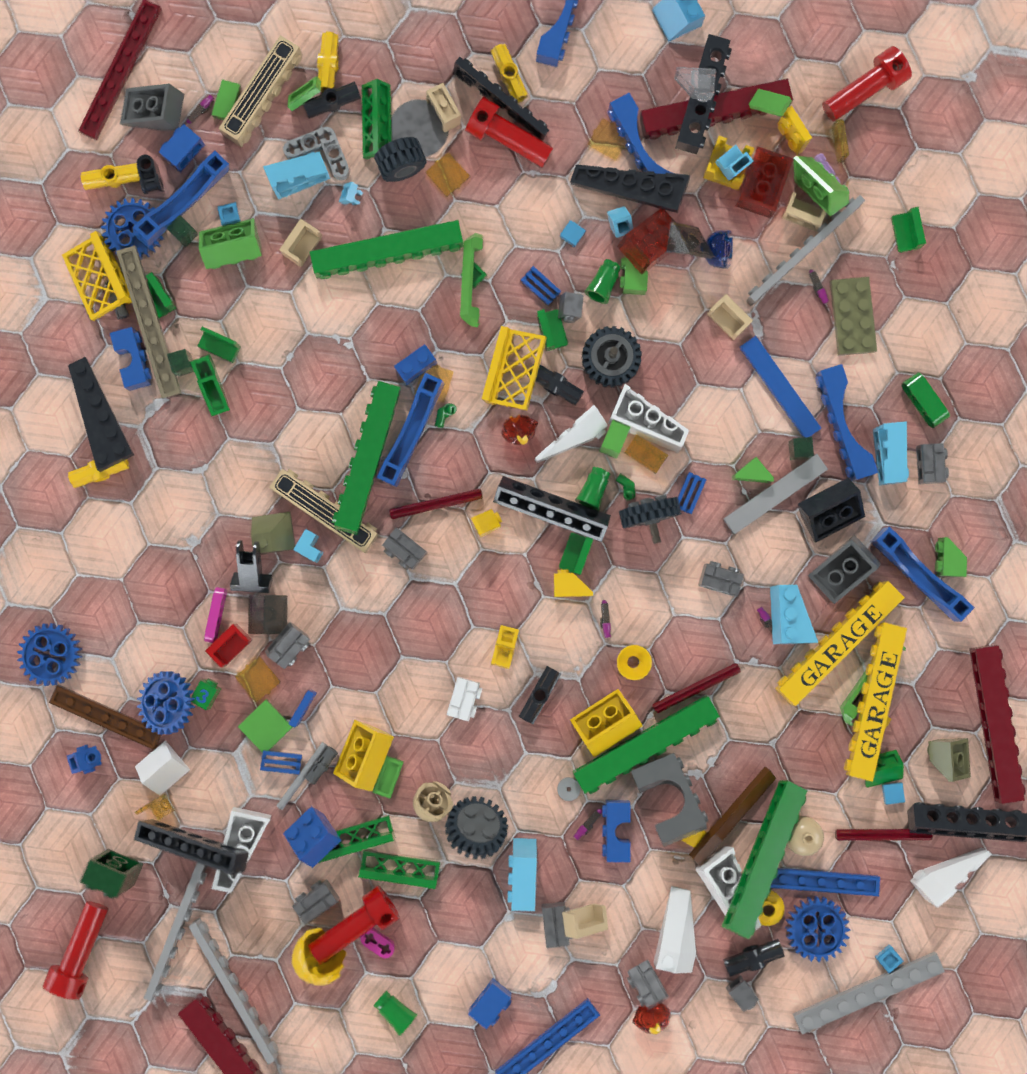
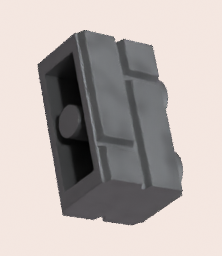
M922 444L916 446L918 483L939 484L946 482V479L949 477V469L945 467L948 452L944 448V444Z
M397 527L382 544L385 548L383 552L391 558L396 556L400 560L398 564L406 570L409 568L414 570L427 554V551Z
M710 561V564L706 563L703 566L698 586L737 597L744 574L739 573L740 569L729 566L728 569L721 568L720 563Z
M289 622L265 650V653L271 660L285 669L287 666L294 664L297 659L296 655L308 647L310 639L306 633Z
M328 880L324 882L317 881L310 887L312 890L309 893L305 894L303 892L295 898L296 902L292 907L305 925L339 901L340 897Z
M565 902L542 904L546 948L569 946V939H573L565 936L562 912L570 910L569 907H565Z
M648 960L628 971L629 977L627 980L632 989L636 987L639 992L637 999L642 1007L646 1006L647 1009H651L669 998Z

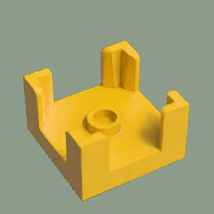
M718 136L703 178L739 190L746 168L728 181L715 161L730 150L732 146L726 145L727 138ZM745 145L744 149H740L743 154L747 152L751 157L754 147Z

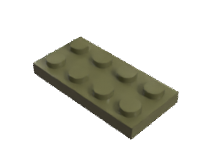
M869 277L831 280L830 289L838 356L877 352Z

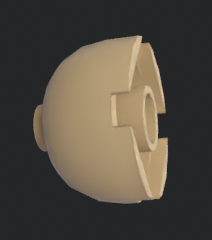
M439 782L424 783L416 791L413 799V808L416 814L427 822H437L444 819L453 806L450 796L451 792L445 785Z
M799 816L798 822L793 827L792 838L787 843V847L795 854L801 856H811L817 853L824 842V832L820 824L813 818Z

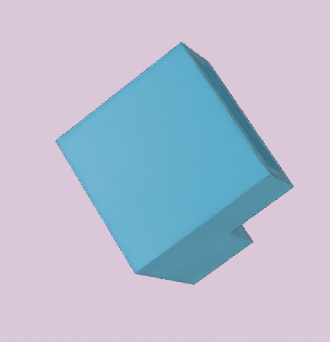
M735 145L717 159L715 163L729 181L749 166L753 159L747 152L743 154Z
M305 529L293 549L316 563L319 562L324 553L314 547L319 536Z

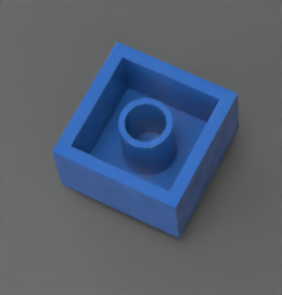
M312 806L283 833L298 859L312 868L341 841L325 814Z

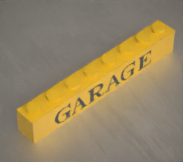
M879 581L872 588L873 592L869 596H863L858 602L860 605L856 609H850L845 614L846 619L843 622L839 621L831 628L832 632L828 636H823L818 641L819 645L815 649H810L804 655L805 659L801 663L797 662L791 668L792 672L787 677L783 676L777 682L778 686L775 689L791 705L796 706L905 598L889 581Z
M883 622L875 628L874 637H876L875 645L871 646L870 656H872L871 664L868 663L866 667L867 682H864L862 685L861 693L864 695L862 702L860 701L857 707V713H859L858 721L855 720L853 725L855 735L854 739L850 740L848 751H851L850 757L846 759L844 764L846 775L873 782L907 632L905 627Z

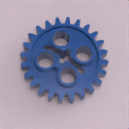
M124 198V204L122 205L116 201L118 207L110 206L112 212L105 211L108 219L102 218L106 225L101 226V229L106 232L101 235L103 238H108L105 240V244L111 245L109 249L112 252L136 246L140 260H142L143 254L149 258L150 250L156 253L154 246L161 247L158 240H164L163 236H160L152 245L147 247L131 230L138 223L136 221L138 215L145 216L156 208L150 209V203L147 202L144 205L142 199L136 203L135 199L132 198L131 203H128L126 198ZM120 219H125L124 225H117ZM125 237H130L129 243L122 244V240Z
M50 623L49 626L48 624H42V628L35 626V631L29 630L30 637L23 636L22 638L26 642L19 643L23 650L17 651L18 654L22 655L17 661H23L19 668H26L23 675L31 674L30 681H34L37 678L36 684H42L43 682L44 686H49L50 682L52 686L57 685L58 682L64 683V677L71 679L70 672H77L74 666H80L81 664L77 662V659L82 658L81 655L77 654L82 648L76 647L80 640H73L76 634L69 635V628L63 630V625L56 627L55 623ZM44 637L47 639V645L45 647H43L41 644V640ZM61 644H64L65 646V652L63 654L59 650V646ZM34 648H37V649H39L40 651H43V652L50 651V654L55 655V656H59V657H63V658H65L66 660L63 661V660H61V659H59V658H57V657H52V658H50V655L45 654V653H41V652H37V651L34 650ZM36 656L40 658L39 665L35 664L34 659ZM54 662L58 664L56 672L52 668Z
M173 671L154 673L153 677L147 678L149 683H143L145 690H139L142 697L137 698V700L141 701L137 708H141L142 711L138 715L144 716L141 722H148L146 728H152L151 732H158L159 735L177 733L179 729L185 728L183 723H189L187 716H193L190 709L195 708L191 704V701H194L195 698L190 697V694L194 690H188L191 684L185 683L186 678L180 677V673H174Z
M817 896L814 897V901L807 897V903L800 900V907L794 905L795 913L789 911L792 919H786L790 926L785 927V929L791 932L786 937L792 940L789 944L791 947H795L794 951L796 953L801 952L802 958L808 955L810 961H813L814 957L818 962L821 961V957L828 961V955L836 958L834 952L842 953L839 947H846L847 945L843 940L850 938L845 934V932L850 931V928L845 926L849 923V920L844 918L846 913L840 911L841 907L839 905L834 906V901L830 900L827 903L825 897L821 899V902ZM811 915V921L804 923L805 916ZM831 915V920L828 923H823L824 917ZM819 925L821 929H818L816 933L814 929H817ZM807 935H812L811 941L804 943V938ZM831 935V940L824 943L825 936Z

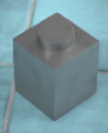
M570 292L563 293L560 296L558 318L564 319V322L574 323L580 319L584 295Z
M741 975L726 987L728 993L743 1012L754 1008L759 1000Z

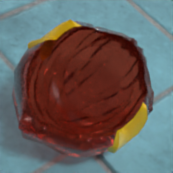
M526 415L510 416L502 426V437L511 444L524 445L534 437L538 422Z
M662 1002L651 1009L640 1005L636 1010L632 1023L647 1034H659L669 1024L671 1018L670 1009Z

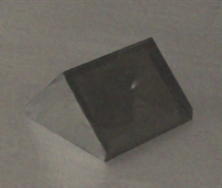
M676 222L671 223L667 253L706 259L714 257L698 227Z
M249 595L248 634H280L287 626L288 596Z

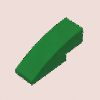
M208 354L192 360L190 363L211 416L229 411V404L211 355Z

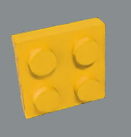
M793 106L788 107L778 122V130L782 135H785L789 148L798 155L805 150L812 136Z

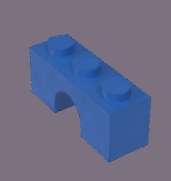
M133 327L111 332L110 337L114 351L119 355L130 353L132 356L131 364L126 368L119 369L124 388L132 391L152 385L150 380L153 378L152 373L146 365L148 360L147 354L141 347L143 342L141 333L137 332Z
M606 800V805H602V817H606V825H602V837H606V845H602V857H606L607 862H631V842L629 839H620L615 836V829L619 824L630 823V801Z

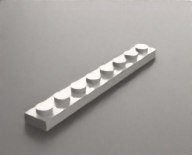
M861 195L856 199L852 197L842 212L840 210L831 217L832 221L828 225L824 223L817 230L818 234L815 237L811 235L803 242L805 246L801 250L797 248L789 255L791 259L788 262L782 261L776 267L778 270L773 275L769 273L762 280L764 284L760 287L756 285L748 293L750 297L746 301L751 306L756 303L865 202V199Z
M196 864L144 996V999L152 1001L156 996H159L164 985L161 984L163 977L166 978L171 969L169 962L171 959H174L178 951L176 944L178 940L182 939L186 930L183 926L185 921L188 922L193 910H190L193 903H196L200 895L198 888L200 884L203 885L207 877V873H205L206 865Z
M200 918L189 926V929L268 1064L272 1063L279 1054L276 1043L270 1040L267 1027L261 1024L258 1019L257 1010L255 1007H251L248 1002L249 998L246 991L241 990L236 974L232 973L228 967L227 958L221 955L218 950L219 945L214 938L212 939L208 933L209 928L204 921L202 922Z
M932 952L894 969L890 974L888 972L793 1013V1016L801 1034H805L945 971L937 953Z

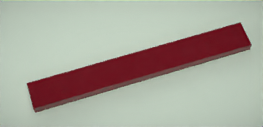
M142 0L78 129L79 133L96 141L98 140L162 10L159 5L148 0Z

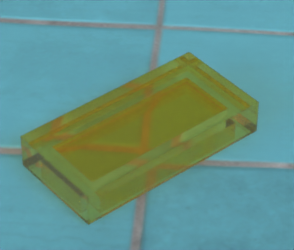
M838 119L832 125L837 163H842L849 156L844 120Z

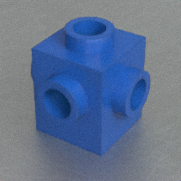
M88 744L76 748L77 752L66 756L72 774L81 771L87 774L96 771L95 766L102 764L101 754L97 747L89 748Z

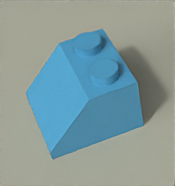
M661 0L652 8L668 42L701 27L705 18V14L697 0Z

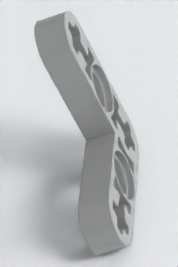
M323 127L290 140L283 146V152L288 159L297 158L323 149L336 179L342 181L350 175L348 164L335 132L330 127ZM325 133H328V135H330L329 140H326V138H324ZM317 136L319 137V140H320L321 144H318V141H317V138H316ZM309 139L315 141L312 148L305 147V142ZM299 143H301V146H302V148H303V151H301V149H300V147H299V145H298ZM290 147H293L295 149L294 154H291V152H289ZM333 149L339 151V155L336 158L329 156V152ZM340 162L342 169H344V174L338 172L336 163Z

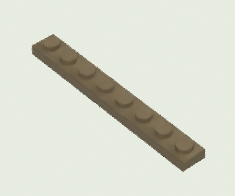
M131 246L116 251L161 397L165 399L182 394L176 373L172 370L174 366L171 367L173 363L169 361V359L171 360L137 247Z

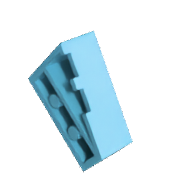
M311 152L304 156L263 166L278 200L331 179L320 152Z
M907 421L885 423L874 428L873 438L879 485L907 482L909 477V469L907 467Z
M776 585L770 587L773 644L818 643L798 586Z
M513 838V855H509V867H512V873H508V885H512V890H508V903H511V911H535L536 839Z

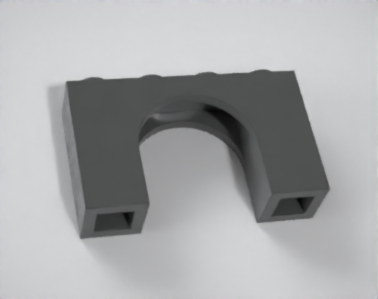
M674 753L631 771L640 793L661 784H669L678 788L684 796L685 803L681 812L675 817L655 825L663 847L706 830V823L709 822L705 811H700L698 804L701 803L697 793H692L690 789L692 783L689 776H684L682 771L684 765L681 758H676Z

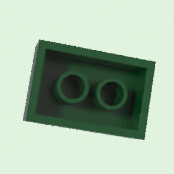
M107 849L89 860L80 883L84 884L85 888L89 890L103 892L105 897L111 899L118 898L135 885L144 864Z

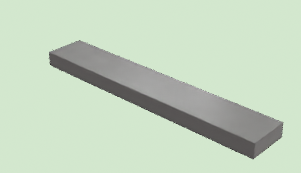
M818 454L814 455L723 518L724 522L731 532L736 534L827 471L828 468Z

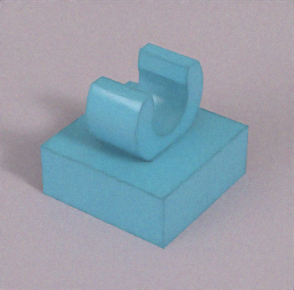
M353 182L344 184L339 202L344 205L350 203L358 205L360 202L355 199V194L361 196L363 192L357 190L358 185Z

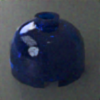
M730 230L715 231L707 237L706 243L702 244V255H705L708 264L715 268L728 269L730 267V264H727L728 258L732 259L733 237H729V234L732 233Z

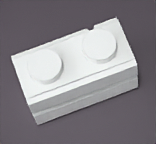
M457 677L446 715L469 721L470 717L474 718L477 709L474 706L475 699H480L483 689L479 687L480 683Z

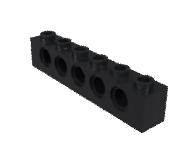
M708 34L676 143V149L697 154L699 148L703 149L706 140V137H703L704 130H709L711 119H708L709 113H713L716 106V101H713L715 95H719L722 84L718 82L720 77L724 78L727 68L724 62L725 59L729 60L732 48H729L731 41L729 39ZM715 57V58H717L719 61H718V62H715V61H713L711 58ZM706 75H711L714 79H708ZM700 93H707L709 97H703ZM700 110L704 114L698 115L695 111ZM696 128L698 133H693L690 129Z
M505 476L502 477L493 500L494 503L600 542L603 540L611 517L609 514Z
M922 802L914 803L907 810L909 833L1027 842V813H1022L1020 810L1005 812L1002 809L984 810L982 807L969 809L959 805L945 807L943 804H935L932 806ZM927 815L931 816L934 821L929 820ZM947 817L951 818L953 823L948 821ZM966 818L969 819L972 822V824L968 823Z
M154 819L139 820L134 836L135 841L228 874L245 872L249 856L247 851Z

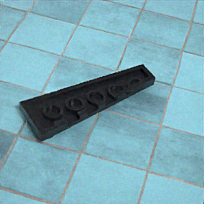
M458 57L454 64L453 75L469 87H472V85L476 86L480 91V95L485 98L491 97L493 103L500 106V109H507V113L511 118L543 141L549 132L548 126L544 121L534 118L532 116L533 113L528 108H522L517 104L518 101L513 96H508L503 92L500 85L490 82L488 76L484 72H478L473 68V64L468 59Z
M576 164L570 184L678 213L690 180V175L675 173L658 174L653 171L637 172L632 169L626 171L610 167L603 168Z
M83 357L69 364L70 375L96 469L102 472L134 456V453L88 359Z

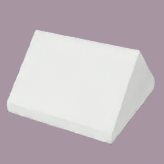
M166 740L135 766L141 783L159 796L190 771L189 767Z

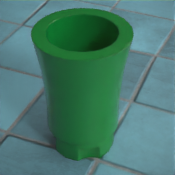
M606 259L591 283L584 290L585 294L598 303L607 304L619 276L618 273L621 266L616 262Z
M593 467L575 501L600 511L610 473L602 468Z
M387 990L373 1005L393 1027L398 1036L402 1035L418 1015L401 1003L394 995L391 996Z

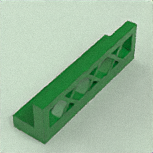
M379 79L362 85L363 159L366 160L375 157L374 155L381 147L392 141L391 84ZM372 88V93L368 97V89ZM372 105V112L369 116V109ZM371 124H372L373 129H372L371 133L369 134V128H370V126H371ZM373 143V151L369 152V147Z
M387 815L337 830L336 833L339 837L343 833L352 836L350 843L343 844L339 842L338 845L340 846L333 848L318 863L394 841L396 837L390 816ZM386 821L388 832L380 833L375 830L378 823ZM363 827L371 831L368 838L365 839L356 835L359 829Z
M364 850L358 878L436 889L440 862ZM367 856L375 857L379 864L374 868L367 867ZM391 859L396 862L398 867L394 870H388L383 863ZM411 862L414 863L417 870L413 873H407L403 866ZM427 865L436 866L434 877L426 876L422 869Z

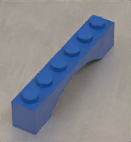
M566 0L562 14L549 31L541 36L536 53V62L558 68L559 61H563L565 54L563 45L568 43L570 32H567L568 26L573 25L575 15L572 14L573 8L577 9L579 0Z
M630 92L610 102L607 112L612 122L615 121L617 132L621 138L625 139L628 152L634 155L637 168L642 170V172L672 173L652 160L643 148L637 130L639 108Z
M214 150L169 199L146 214L133 226L134 235L147 247L152 245L229 172V163Z
M840 364L819 371L815 378L818 388H821L823 394L821 395L822 403L824 406H827L829 412L827 413L828 421L830 424H833L835 430L833 431L834 439L836 442H839L841 448L839 449L841 459L845 460L847 477L851 478V481L877 474L878 470L873 455L856 442L845 421L843 399L848 380L843 365Z
M428 373L424 374L403 428L378 473L377 478L394 487L398 486L445 385L443 380Z
M891 527L883 528L870 541L953 622H962L975 608L960 593L932 573Z

